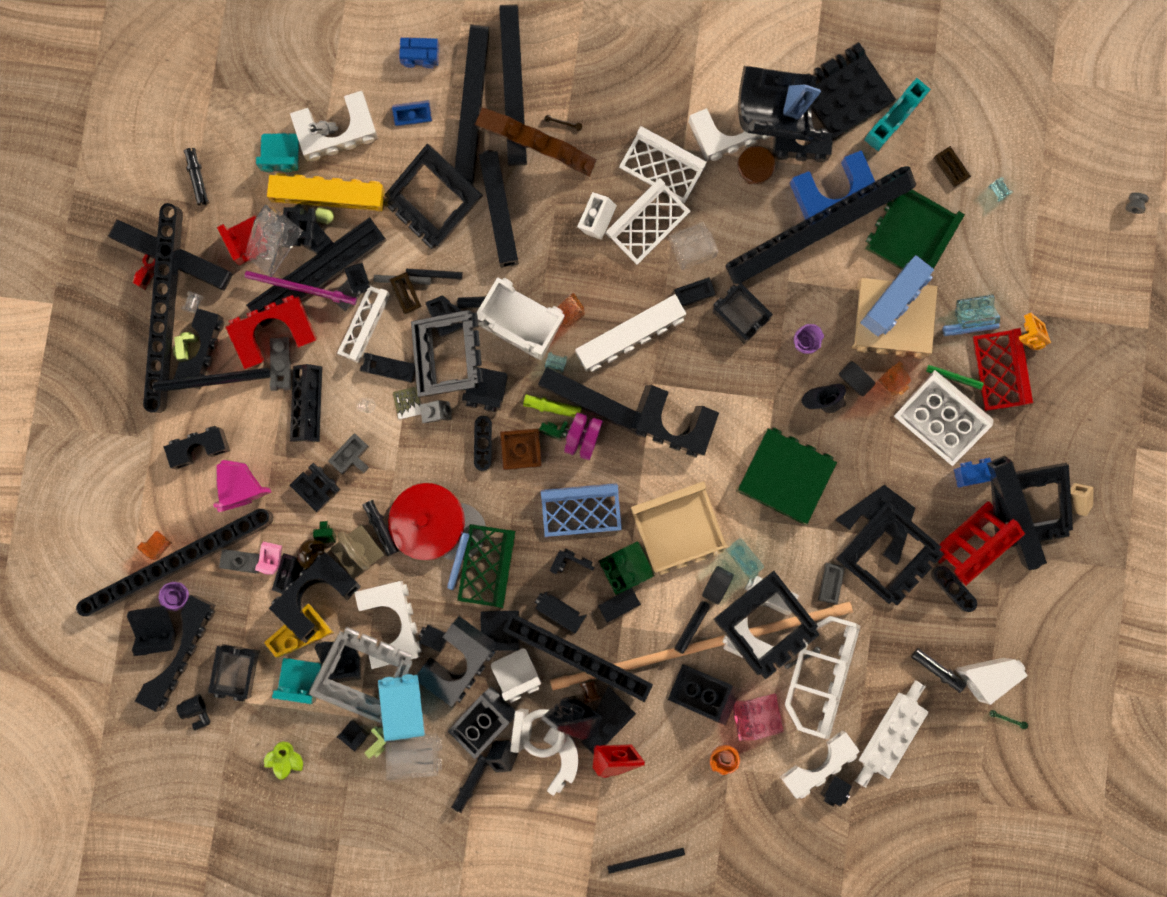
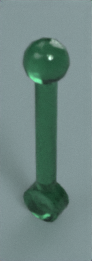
M995 710L989 712L991 717H998L1019 725L1024 730L1028 728L1027 722L1016 721L998 714Z

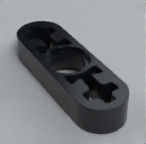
M479 416L474 423V466L478 471L485 472L490 469L492 464V422L487 416ZM482 420L489 424V426L485 427V433H489V436H477L478 432L482 433V428L478 426V423H482ZM482 438L487 439L489 443L485 449L478 447V441ZM478 451L481 453L489 451V455L484 454L485 461H488L484 468L477 464L478 461H481V454L477 455Z
M936 566L931 572L932 579L961 611L972 612L977 608L976 598L946 566ZM944 570L945 573L943 574V576L946 579L952 578V580L946 583V581L943 578L937 577L939 575L937 571ZM953 583L959 586V592L955 595L949 591V587ZM962 595L965 600H971L969 603L971 607H964L965 602L963 599L959 598L957 600L956 598Z

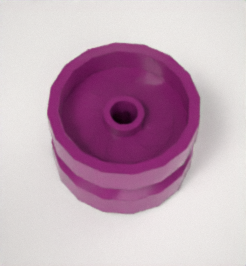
M577 412L566 437L567 442L564 453L574 455L579 445H581L580 458L590 461L603 421L593 418L588 428H585L587 417Z

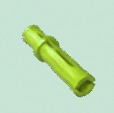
M527 394L523 403L524 407L535 408L539 412H552L575 418L577 412H581V407L547 400L546 397L539 398Z

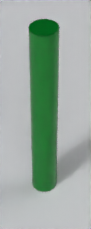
M928 365L926 369L928 373L936 370L944 378L980 390L984 385V382L935 366Z

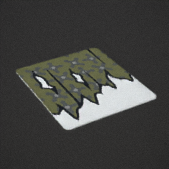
M417 387L393 392L399 419L421 414Z

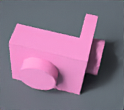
M263 542L261 544L259 562L255 570L263 574H274L280 565L282 546Z

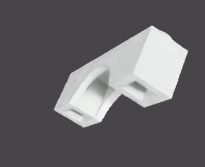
M842 730L827 741L828 755L820 767L814 770H805L795 765L780 776L796 799L806 797L812 787L822 785L828 775L838 773L844 763H850L857 758L856 754L860 751L846 732Z

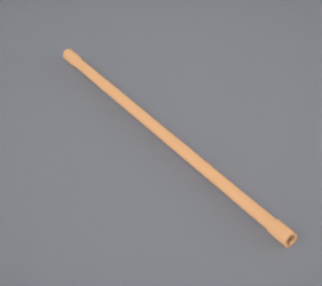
M849 601L808 614L815 622L826 619L829 616L838 617L853 613V609ZM791 617L749 628L754 637L796 627L801 625L796 617ZM725 635L689 644L683 654L673 648L615 663V665L627 671L725 645L723 643ZM585 672L550 679L552 691L596 678Z

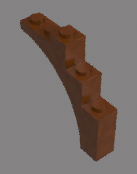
M483 107L475 123L476 126L538 152L590 177L597 159L576 149V147L563 140L549 136L509 116Z

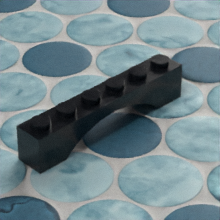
M197 595L189 596L181 611L183 634L179 650L163 673L143 684L135 700L136 703L154 712L161 711L167 707L171 691L173 692L179 684L177 680L179 675L185 672L189 656L195 653L198 639H201L206 632L205 625L207 621H210L215 614V604Z

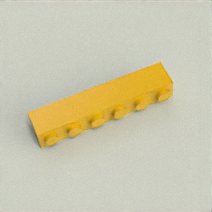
M283 173L269 175L267 198L270 202L300 203L301 205L383 212L385 189L377 181L362 183V181L357 179L343 181L340 178L326 180L320 176L305 178L303 175L290 177Z

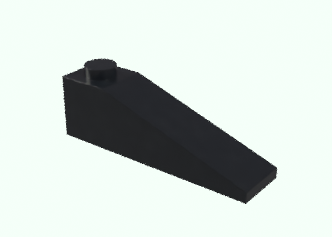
M570 696L561 699L560 703H557L553 709H550L543 715L542 720L556 731L584 740L594 737L603 717L576 696Z

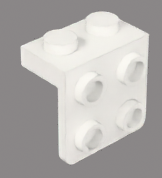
M522 648L491 664L505 701L510 700V702L521 698V693L528 691V694L539 689L538 685L541 684V680L526 649Z

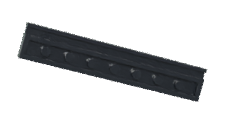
M369 217L335 241L334 245L320 256L315 255L284 277L283 280L321 288L345 271L344 268L352 266L387 240ZM273 285L246 304L250 311L257 309L260 312L265 310L264 306L275 302L276 305L283 303L282 299L293 295L294 298L299 296L302 301L311 294ZM276 318L264 319L259 324L264 328L276 320Z

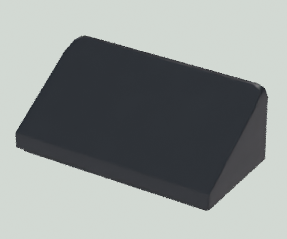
M283 553L272 587L273 591L283 594L286 587L299 578L304 568L299 564L297 557Z

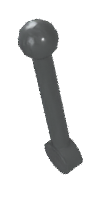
M815 647L812 652L820 654L821 649L820 647ZM805 654L804 659L810 657L811 655ZM798 659L784 665L785 669L795 665Z

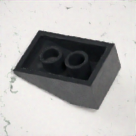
M682 664L668 700L726 725L741 689Z
M491 686L471 705L448 732L476 759L514 720L515 710Z

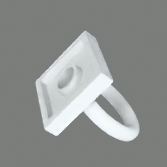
M521 708L515 711L510 752L519 753L525 748L534 756L550 757L561 750L566 741L567 734L559 732L557 742L548 749L534 747L529 741L532 731L531 722L543 717L549 710L539 709L528 714L529 709Z

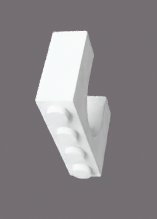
M362 91L344 96L350 113V125L338 137L329 138L321 134H310L308 128L313 127L308 126L314 120L308 108L290 113L303 156L307 161H317L322 156L335 155L340 150H351L356 145L362 143L370 144L375 139H378Z
M707 108L689 116V125L706 161H716L725 153H735L744 145L749 147L755 144L756 140L761 138L765 140L772 137L750 134L745 131L736 136L725 135L715 127Z
M755 576L752 580L749 579L745 590L748 591L763 578ZM792 592L796 599H798L799 595ZM778 593L761 605L787 616L792 613ZM746 617L734 628L746 639L759 659L772 649L773 646L758 640L751 634L747 624L748 617ZM725 635L723 649L742 657Z
M403 581L354 592L359 611L386 606L395 610L400 616L402 623L400 635L394 642L389 644L396 647L394 654L397 653L398 649L412 654L410 659L420 657L419 653L422 652V648L419 643L420 641L416 642L415 634L418 633L416 623L411 620L410 615L413 614L411 603H407L406 596L409 595L407 585H403ZM369 655L372 669L390 665Z

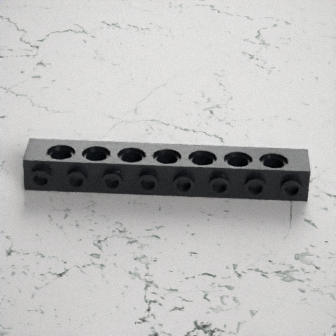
M511 613L503 629L504 632L644 703L653 687L652 683L514 613Z

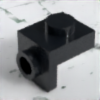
M363 262L344 268L351 293L362 294L367 292V289L370 288V282Z

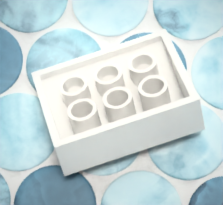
M936 370L928 376L894 415L895 418L952 466L993 425V419Z

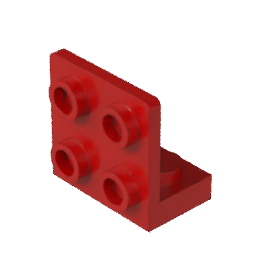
M256 216L229 229L224 224L217 227L233 261L239 266L272 249Z

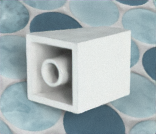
M999 658L955 669L961 679L967 683V687L977 700L990 705L1028 676L1024 671L1026 668L1019 660L1016 661L1015 659Z

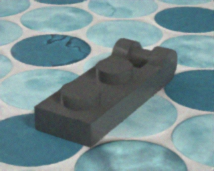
M289 337L270 338L271 391H277L278 389L291 390V339ZM284 376V380L278 381V377Z

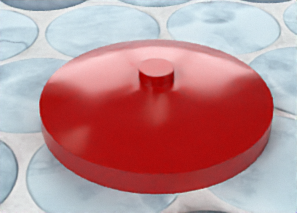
M420 483L404 490L394 501L388 519L390 536L396 547L405 555L418 560H435L447 555L459 543L465 526L464 511L458 498L447 488L433 483Z

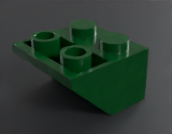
M638 541L598 560L615 595L655 576Z

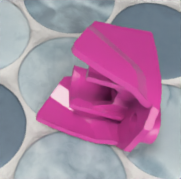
M222 460L217 464L219 501L214 502L213 506L217 508L218 512L250 504L252 500L271 493L270 488L262 487L245 463Z

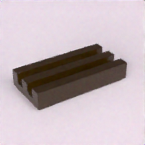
M951 146L933 157L954 188L971 177ZM946 153H948V155L951 157V159L953 160V162L956 164V166L958 167V169L960 170V172L963 174V176H964L963 178L961 177V175L959 174V172L956 170V167L954 166V164L951 163V161H950L949 158L947 157Z
M407 272L389 279L404 314L422 307ZM403 277L405 278L407 285L410 289V292L413 296V299L416 303L415 306H413L409 294L406 290V287L403 283ZM396 280H398L400 287L404 293V296L407 300V303L410 307L408 309H406L403 299L396 286Z

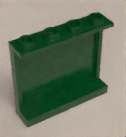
M912 189L887 203L884 208L886 211L884 217L880 216L874 225L877 227L874 233L870 232L865 241L868 243L865 249L901 270L915 255L934 269L965 214L960 211L955 214Z
M774 427L771 429L767 428L736 492L803 525H807L837 462L833 460V456L827 453L822 455L816 452L817 449L811 445L806 444L804 446L800 444L799 440L795 437L789 436L787 438L781 435L782 431Z

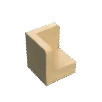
M1077 483L1073 484L1071 487L1072 513L1083 516L1088 515L1093 507V487Z

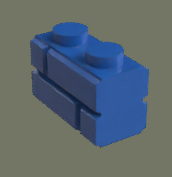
M400 37L399 59L401 65L408 68H414L415 65H423L424 68L438 66V39Z

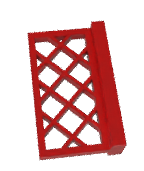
M1021 328L972 337L979 380L984 382L988 374L998 380L992 389L985 385V382L981 389L985 411L1033 404L1024 345L1019 339L1022 336ZM1008 335L1009 344L1004 349L996 341L999 337ZM986 339L992 344L985 352L979 348L978 340ZM993 345L1003 351L998 359L988 354ZM1004 353L1012 358V363L1009 367L999 362ZM985 356L995 362L989 370L981 364ZM996 363L1006 369L1000 378L990 372ZM1007 372L1015 376V381L1011 386L1002 380ZM999 382L1009 388L1003 397L994 391ZM1012 390L1018 394L1019 402L1011 403L1005 397ZM991 393L1001 399L997 405L988 406L987 398Z

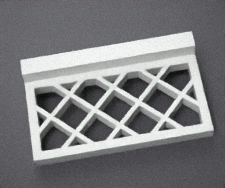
M640 126L619 168L651 186L655 183L651 180L656 179L657 181L658 178L669 175L671 185L667 187L669 189L672 188L676 197L685 204L707 162ZM639 140L646 143L648 151L637 154L635 146ZM651 152H662L664 160L653 163ZM649 153L651 164L640 166L638 156ZM636 157L639 167L630 169L625 166L628 159ZM674 159L678 161L680 169L669 171L667 161ZM665 162L667 173L657 175L654 165ZM652 166L655 176L650 178L644 177L641 169ZM691 168L697 171L693 179L686 181L684 170ZM681 171L684 181L673 184L671 174ZM685 184L687 192L682 198L676 194L674 187Z
M659 178L605 234L637 265L690 210L665 185V182ZM663 190L669 195V203H659V194ZM647 206H656V217H645V208ZM659 206H669V217H659ZM672 206H680L684 213L680 217H672ZM643 211V217L638 216ZM634 219H643V230H632V221ZM645 219H656V230H645ZM658 219H669V228L667 230H658ZM621 232H629V243H621L616 237ZM632 232H643L642 243H632ZM645 233H656V241L653 244L645 243ZM632 246H642V255L638 259L632 254Z

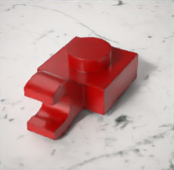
M147 254L142 259L144 267L141 266L140 270L136 271L133 284L143 290H146L155 269V259L149 264L150 256Z

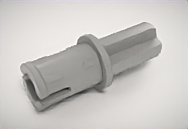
M312 122L308 126L313 127L308 128L309 133L312 135L321 134L326 136L338 131L335 122Z

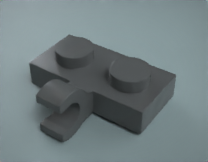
M354 433L328 462L341 474H344L353 464L365 473L369 467L359 457L369 446Z

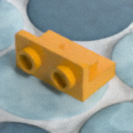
M1030 312L1024 315L1026 321L1024 327L1027 334L1020 336L1019 339L1030 349L1041 350L1050 344L1051 341L1045 323Z

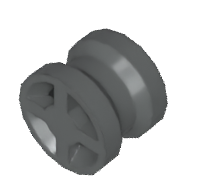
M1130 193V201L1125 209L1134 214L1145 213V203L1148 202L1149 197L1143 193Z

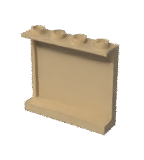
M861 278L857 286L859 300L855 344L852 346V349H857V352L868 353L869 350L876 351V354L879 355L895 353V356L898 357L914 355V358L925 359L932 354L938 286H924L918 297L910 305L907 304L909 308L896 320L895 326L886 335L882 333L877 337L860 322L893 281Z
M704 481L631 507L654 573L658 572L659 575L670 572V567L677 566V569L688 565L687 561L695 559V562L707 559L705 555L712 552L714 556L724 553V548L728 547L725 544L711 506Z

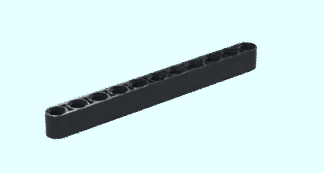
M904 166L729 261L725 267L732 282L739 284L912 190L915 188L916 182L911 168Z
M170 203L163 204L159 211L143 407L150 413L163 412L167 407L168 391L155 393L152 383L169 380L183 222L182 210ZM174 209V215L169 218V211ZM172 228V235L168 237L167 231ZM168 247H170L171 253L168 256H166L165 251ZM168 266L169 273L164 275V268ZM167 285L168 290L163 294L162 288ZM165 304L166 311L161 313L160 308ZM163 323L164 330L160 333L159 326ZM161 342L163 348L159 352L157 350V345ZM157 362L161 363V369L159 371H157L155 367ZM155 399L158 402V406L156 409H154L152 406V403Z
M257 509L80 600L76 605V611L80 616H95L272 524L273 514L266 509ZM261 513H265L267 516L266 521L263 523L259 521ZM247 521L249 523V529L246 532H244L242 530V524ZM229 530L232 533V537L227 541L224 535ZM212 539L214 541V547L211 550H209L207 547V543L209 540ZM193 548L197 551L194 559L190 557V551ZM177 557L179 565L175 568L172 562ZM158 566L162 569V573L159 577L155 574V570ZM140 576H143L144 583L140 586L138 584V578ZM123 584L127 588L126 593L124 595L120 591V588ZM105 594L109 596V601L106 604L103 602ZM87 603L91 605L89 613L85 609Z

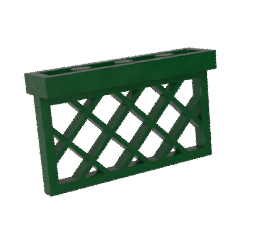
M470 524L457 601L504 608L516 531ZM473 529L482 530L486 537L476 543L472 537ZM484 530L492 532L487 535V533ZM495 532L503 533L502 542L495 546L489 536ZM488 539L494 548L484 554L478 544ZM500 545H502L501 552L497 549ZM477 547L483 556L473 562L469 557V551ZM493 550H496L500 558L498 562L492 565L486 556ZM482 558H485L491 567L481 573L475 564ZM468 559H469V561H470L472 564H470V565L467 567ZM497 564H498V571H496V569L494 568ZM474 566L479 575L470 581L466 576V570ZM493 569L497 577L494 582L489 584L483 575ZM482 577L487 587L478 592L472 583ZM470 585L476 595L470 599L462 598L463 589ZM490 588L494 594L493 602L484 601L480 594Z

